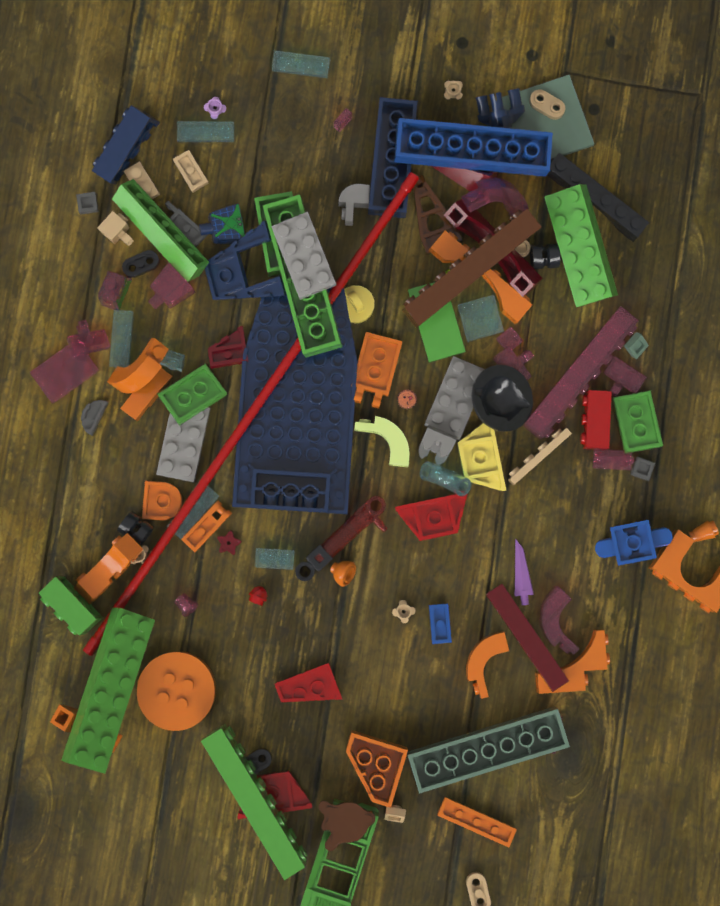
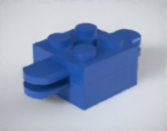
M649 520L610 527L612 538L599 540L596 543L595 551L602 558L616 556L618 566L658 558L656 548L669 545L672 542L673 535L665 527L651 530Z

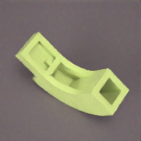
M375 416L374 424L371 423V420L359 419V422H355L354 431L375 433L382 436L388 442L390 447V466H409L410 453L408 442L398 426L385 418Z

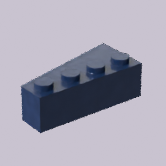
M132 105L124 111L121 123L115 126L112 138L104 144L103 153L93 163L92 171L111 184L118 183L124 174V170L130 166L129 159L137 156L140 152L139 145L150 138L151 128L153 126L157 128L160 124V121Z

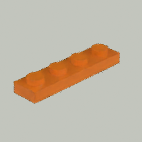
M444 796L437 813L439 817L506 847H510L517 831L511 825Z

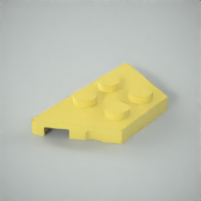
M483 423L457 443L464 480L496 490L506 491L495 431Z

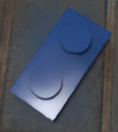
M448 603L429 605L432 644L452 643Z

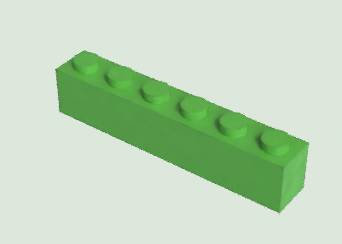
M134 179L121 184L112 200L187 282L199 277L209 261Z

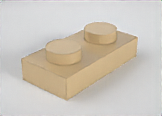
M189 150L173 159L192 193L209 184Z
M140 161L124 170L129 181L134 179L151 199L160 195Z

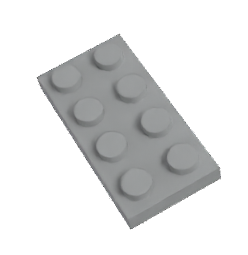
M308 212L271 226L300 300L337 285Z
M206 408L180 426L173 416L169 414L156 475L195 483L211 408Z

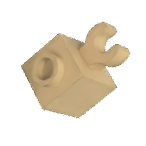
M112 211L98 226V230L114 244L119 239L128 246L134 242L126 233L130 227L126 223L128 220L121 213L117 215Z

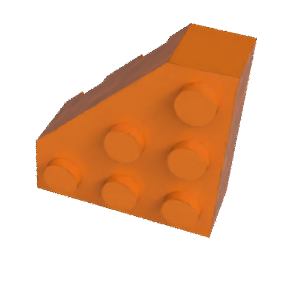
M351 730L346 753L371 801L391 808L408 748Z

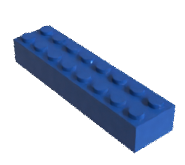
M399 118L394 162L546 177L550 171L553 133Z

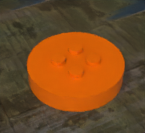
M183 651L168 652L153 659L142 671L137 684V700L144 716L157 727L170 731H181L197 725L210 712L216 697V682L209 666L196 655Z

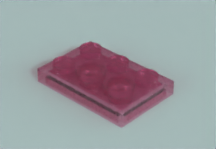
M76 339L32 370L30 374L50 402L54 404L100 370Z

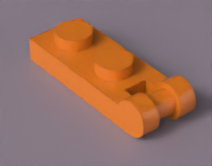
M219 500L181 539L195 553L232 515V512L229 509L226 510ZM216 511L221 515L218 520L213 516Z

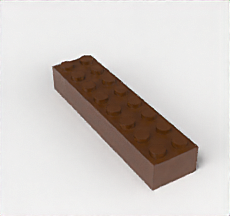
M521 209L508 219L510 223L504 222L493 231L495 233L494 236L487 235L478 243L480 245L479 248L474 246L463 255L465 257L463 261L460 258L448 267L450 269L448 273L443 271L433 279L435 283L432 286L428 283L420 289V295L417 298L413 295L404 302L403 305L405 307L402 311L416 328L541 228V225L528 209L523 212Z

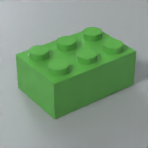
M64 576L55 577L39 592L41 595L40 600L47 607L51 606L55 610L54 615L59 620H64L69 625L67 628L74 635L87 634L103 618L74 589V586Z

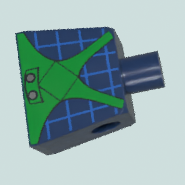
M239 204L211 212L208 216L209 223L199 224L201 236L211 234L212 241L215 244H232L234 241L245 236Z

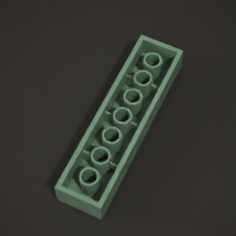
M554 706L407 752L418 791L423 793L570 746L559 710Z

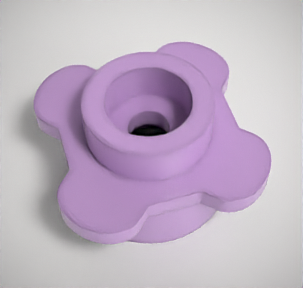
M213 97L204 105V110L211 114L212 119H217L219 114L226 111V106L222 105L218 97Z

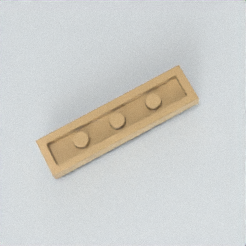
M567 428L563 431L559 429L552 435L554 439L551 442L547 443L545 441L537 448L539 452L535 456L530 454L523 461L525 463L524 466L520 469L517 466L509 473L511 477L508 481L512 486L572 433Z

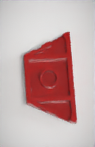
M463 492L397 506L395 511L419 541L456 534L460 527L468 494Z
M289 770L257 775L258 778L261 777L264 780L267 794H272L277 803L275 807L278 812L282 811L284 813L313 808L311 801ZM240 807L237 818H247Z

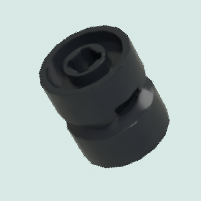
M558 243L547 244L546 247L542 244L531 245L530 262L533 269H543L545 266L547 268L560 267Z
M131 511L121 522L117 531L122 535L128 533L141 546L152 533L154 526L147 521L142 522L141 517ZM139 527L140 529L138 530V532H134L136 528Z

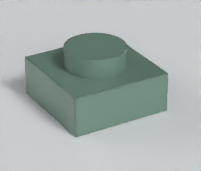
M638 332L624 345L631 357L635 359L649 346L642 334Z

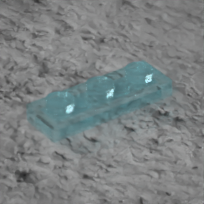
M274 50L272 71L328 78L330 58Z
M177 121V141L234 142V122Z
M207 486L176 531L175 535L180 539L185 536L220 497L213 489Z

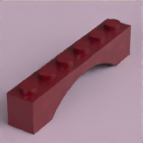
M465 197L456 201L444 214L456 229L472 237L478 243L489 234L491 236L495 235L493 232L495 228ZM515 249L498 262L507 276L509 284L522 297L531 292L543 279Z

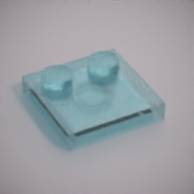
M494 295L457 305L467 342L504 332Z

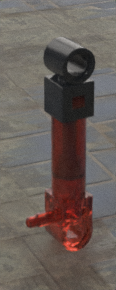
M373 496L367 500L347 521L306 557L307 562L298 564L295 570L297 578L301 581L312 579L315 570L319 572L372 522L382 532H385L388 528L379 518L386 507L384 499L379 496ZM379 501L381 509L373 511L370 506L371 502ZM302 566L310 568L311 573L308 577H303L300 574Z

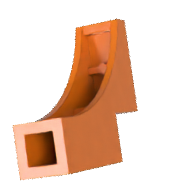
M593 630L592 637L585 650L574 661L561 667L569 682L554 692L550 690L539 672H536V692L544 694L586 691L585 686H588V675L584 674V671L607 670V665H610V655L606 653V645H608L609 640L605 630Z

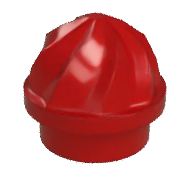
M254 587L249 592V601L263 606L264 601H267V592L263 587Z

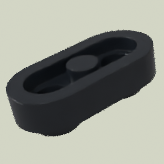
M147 250L126 259L123 262L122 270L127 277L136 278L155 270L159 266L160 260L154 251ZM152 258L153 263L147 264V260ZM136 266V270L131 272L130 267Z
M260 748L246 756V759L253 762L256 768L254 772L257 774L270 765L272 755L267 749ZM264 755L266 760L260 761L259 756Z

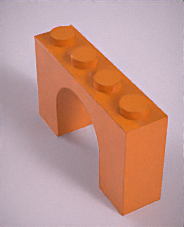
M674 530L672 542L662 547L657 554L658 558H655L648 568L653 570L652 574L658 579L664 578L667 580V585L676 591L680 589L684 592L683 596L691 602L695 600L700 603L699 607L705 612L717 613L720 609V566L705 585L694 587L687 583L681 574V561L694 543V540L680 530Z

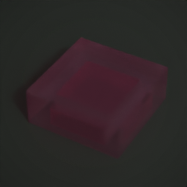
M346 108L334 121V128L338 132L352 119V112Z
M512 327L496 338L507 354L523 342Z

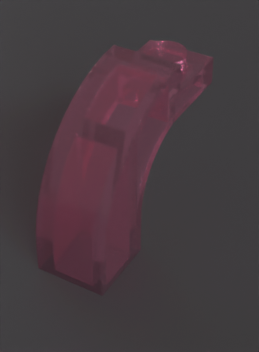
M502 178L480 180L476 182L477 189L461 197L469 212L495 201L503 202L504 208L510 216L520 209L522 212L526 209L529 210L525 198L515 185Z
M554 586L542 602L540 626L545 638L552 646L555 647L560 642L559 647L566 654L569 652L575 654L579 648L563 634L559 625L561 611L572 599L561 588Z

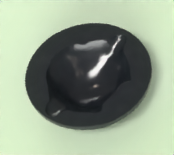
M494 365L483 370L476 378L472 388V403L477 416L486 426L496 431L508 432L518 429L528 420L533 407V395L528 381L518 370L507 365Z

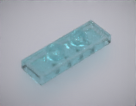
M114 310L109 367L116 368L119 366L124 368L130 365L133 311Z

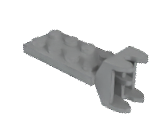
M453 356L424 424L427 426L418 450L421 459L428 456L431 450L433 453H436V465H441L446 461L456 439L460 440L473 409L472 388L474 382L485 369Z

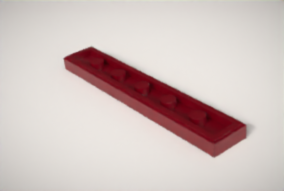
M501 584L486 594L487 598L550 690L554 692L569 682L504 585Z

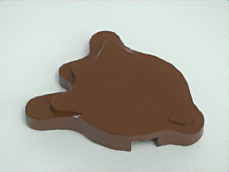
M323 800L318 806L319 810L324 814L321 828L331 832V835L325 842V848L328 851H333L341 843L358 841L365 835L369 826L375 822L374 813L365 810L355 802L331 804Z

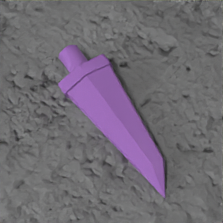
M515 538L514 596L521 597V605H529L528 595H534L524 549Z

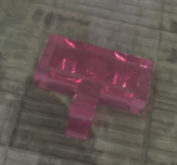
M86 320L78 321L79 326H76L78 334L68 336L67 338L72 356L110 348L105 329L90 332Z
M507 346L493 357L498 365L513 367L526 380L532 377L523 365L534 357L530 350L524 351L517 357L512 349Z
M615 356L603 372L616 381L610 389L613 396L618 395L622 387H625L632 393H637L647 378Z

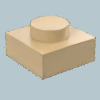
M392 805L391 808L386 807L384 820L403 823L406 809H402L398 805Z

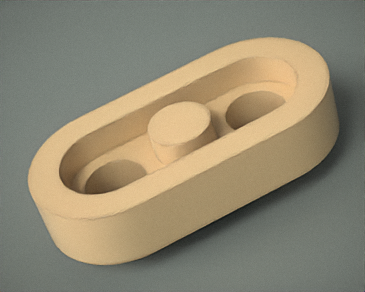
M535 90L530 96L529 103L536 111L553 120L560 119L563 116L565 104L558 98L544 90ZM540 96L543 100L538 101L536 97ZM553 106H558L559 110H554Z
M480 872L470 873L467 876L466 885L471 905L491 906L485 877ZM474 879H479V883L477 885H474L472 883ZM479 898L484 899V902L482 904L477 903V900Z

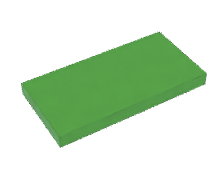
M425 285L408 289L409 297L414 295L417 298L420 295V289ZM451 301L418 326L429 363L466 352Z

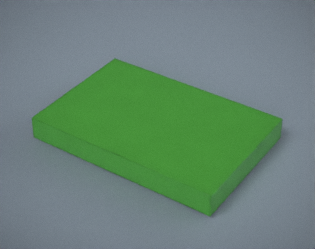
M206 363L158 393V397L179 426L227 395V392Z
M651 391L612 398L625 454L663 446Z

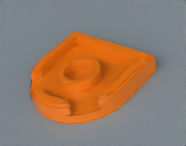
M145 481L142 519L165 521L174 518L183 504L179 489L167 482Z

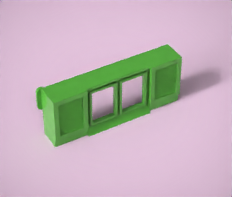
M335 798L333 799V804H340L344 802ZM364 803L359 804L365 810L374 813L375 822L369 826L361 839L349 843L362 848L356 868L326 859L328 850L325 848V842L331 835V832L324 830L300 906H351L379 817L376 807ZM324 865L353 874L347 895L318 886Z

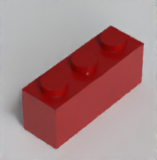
M588 390L582 396V406H585V414L581 416V425H584V433L580 435V444H583V449H609L612 391Z

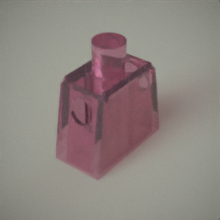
M168 263L150 285V288L156 294L148 302L155 310L163 302L171 309L193 295L195 290Z

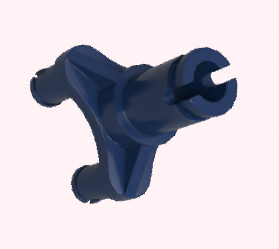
M520 88L508 90L511 108L507 111L503 106L501 92L496 93L497 101L495 93L489 94L493 112L489 110L487 95L476 97L479 115H477L478 122L489 127L513 129L512 123L525 112V107L521 101Z

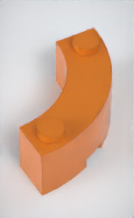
M128 533L123 537L119 535L111 543L113 546L108 553L87 574L82 573L76 579L77 584L74 589L89 605L102 595L113 583L112 579L117 580L127 570L131 561L134 562L144 550Z

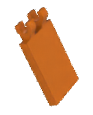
M369 332L365 333L357 363L355 403L361 404L363 393L367 391L375 393L372 407L379 409L382 396L388 397L403 341Z

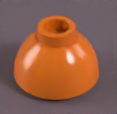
M352 561L335 562L331 566L330 572L333 573L335 581L344 587L352 581L356 572V565Z

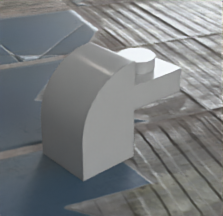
M354 184L342 191L339 197V207H346L342 208V220H345V226H353L354 207L369 208L370 185Z

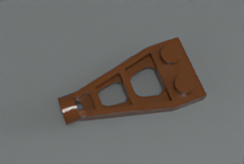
M420 175L413 191L419 237L426 255L431 254L429 249L444 231L454 233L458 237V242H462V238L458 229L444 216L447 210L427 184L424 175ZM430 197L435 208L424 212L421 199ZM437 214L444 222V226L431 232L427 228L426 219L430 215Z

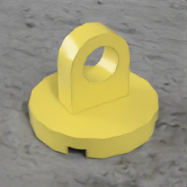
M352 285L345 288L350 322L362 323L371 317L374 310L372 293L362 286Z

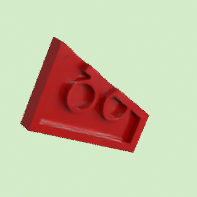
M329 663L274 684L281 702L343 700Z

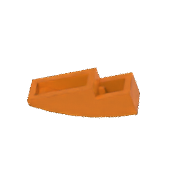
M161 368L149 383L138 391L133 392L120 409L136 421H139L148 407H151L158 398V393L164 390L173 376Z

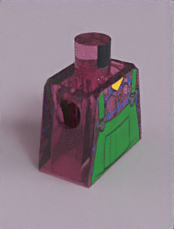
M108 270L98 293L100 304L119 312L132 278Z

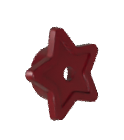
M232 530L226 536L217 537L221 543L219 553L228 551L235 555L236 546L242 543L241 540L234 538Z

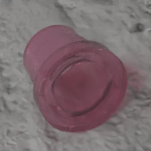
M186 593L180 595L174 602L182 611L183 617L189 616L199 605L188 597Z

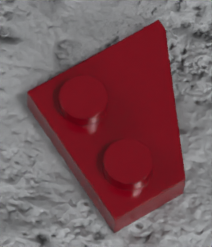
M243 326L238 327L237 331L229 336H225L219 343H215L208 348L211 369L242 364V361L248 362V356L243 360V352L246 348Z

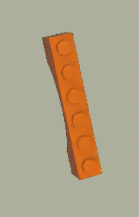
M444 231L429 251L442 263H454L459 258L463 261L465 259L463 255L471 248L466 244L462 245L458 242V237L454 233ZM489 269L482 277L494 291L499 303L500 312L514 324L518 323L532 306L531 300L526 295L522 297L509 284V281L505 282L501 278L502 275L497 270Z

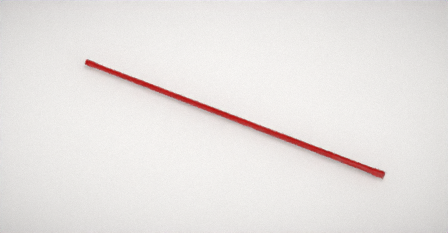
M410 172L395 197L336 281L337 285L333 286L329 291L331 305L403 200L418 182L419 177L414 173ZM299 338L296 339L113 608L124 609L301 351ZM110 612L83 648L86 654L93 656L99 647Z

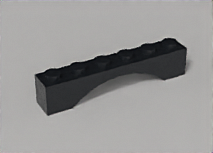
M558 153L551 162L550 171L547 174L548 177L565 188L579 184L587 185L592 205L606 216L620 233L632 242L639 237L649 224L647 220L562 154Z

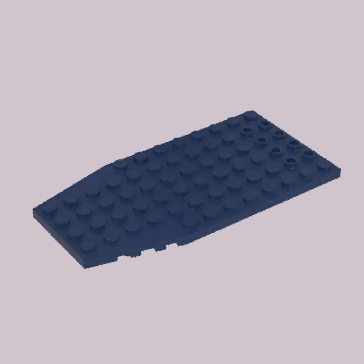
M344 288L332 304L343 347L307 358L303 355L301 349L236 445L232 507L348 514L357 356ZM287 296L261 297L246 348L243 352V360L248 356V362L242 361L238 424L298 338Z

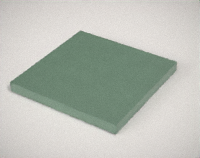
M570 75L520 91L525 112L512 123V128L552 132L551 160L558 153L565 156L594 146L592 135ZM535 90H544L561 100L565 104L563 116L560 119L553 120L533 109L529 103L531 94ZM509 95L502 97L503 106L506 111L511 108ZM540 96L536 97L538 101L543 100ZM553 106V109L558 111L559 107Z

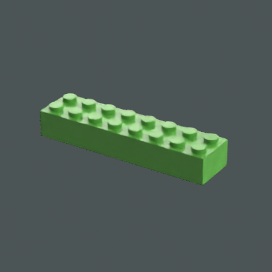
M296 195L263 205L303 355L307 358L342 348L343 345L328 290L326 289L304 299H299L271 227L306 212L301 196Z
M122 608L111 609L61 761L100 773H106L155 622L154 619Z
M223 724L207 734L201 742L283 879L286 880L305 868L307 852L302 845L299 846L296 842L297 836L292 828L289 829L285 823L287 819L283 812H278L275 805L277 803L272 794H267L264 780L261 777H257L254 772L256 768L251 760L248 761L244 755L246 753L241 743L237 744L234 739L236 736L231 726L227 727L226 724Z

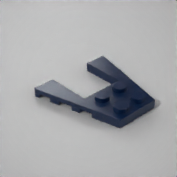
M267 221L261 222V225L251 229L244 237L234 241L230 247L220 251L208 260L209 263L205 271L213 300L287 296L281 276L249 287L241 260V251L272 240Z

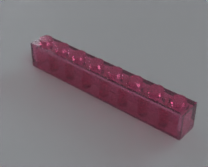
M620 306L522 426L540 440L543 437L548 438L554 431L551 427L555 422L559 424L566 416L564 411L568 407L571 409L576 404L578 394L581 393L583 395L590 386L587 383L591 378L595 380L602 372L600 367L603 364L607 365L614 357L611 355L613 351L621 349L625 344L623 339L627 334L631 336L638 328L635 325L639 320Z

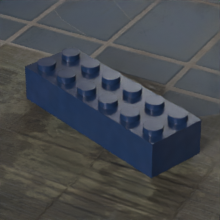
M380 97L368 215L382 216L411 172V164L394 162L396 132L399 118L416 119L418 101ZM408 195L393 217L406 218Z

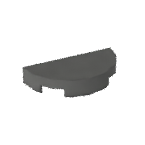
M93 401L83 409L81 414L82 426L89 435H94L109 404L108 401Z

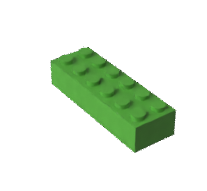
M579 184L545 196L544 198L576 307L617 296V289L587 185Z

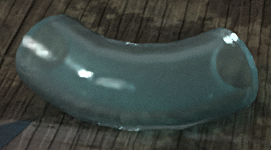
M427 461L421 466L420 477L422 480L446 488L459 496H465L469 493L471 481L468 478Z

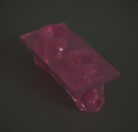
M594 449L593 468L631 470V465L634 463L632 453L625 454L624 451Z

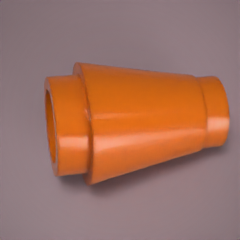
M707 520L688 532L694 542L716 538V535H719L713 520L710 522Z

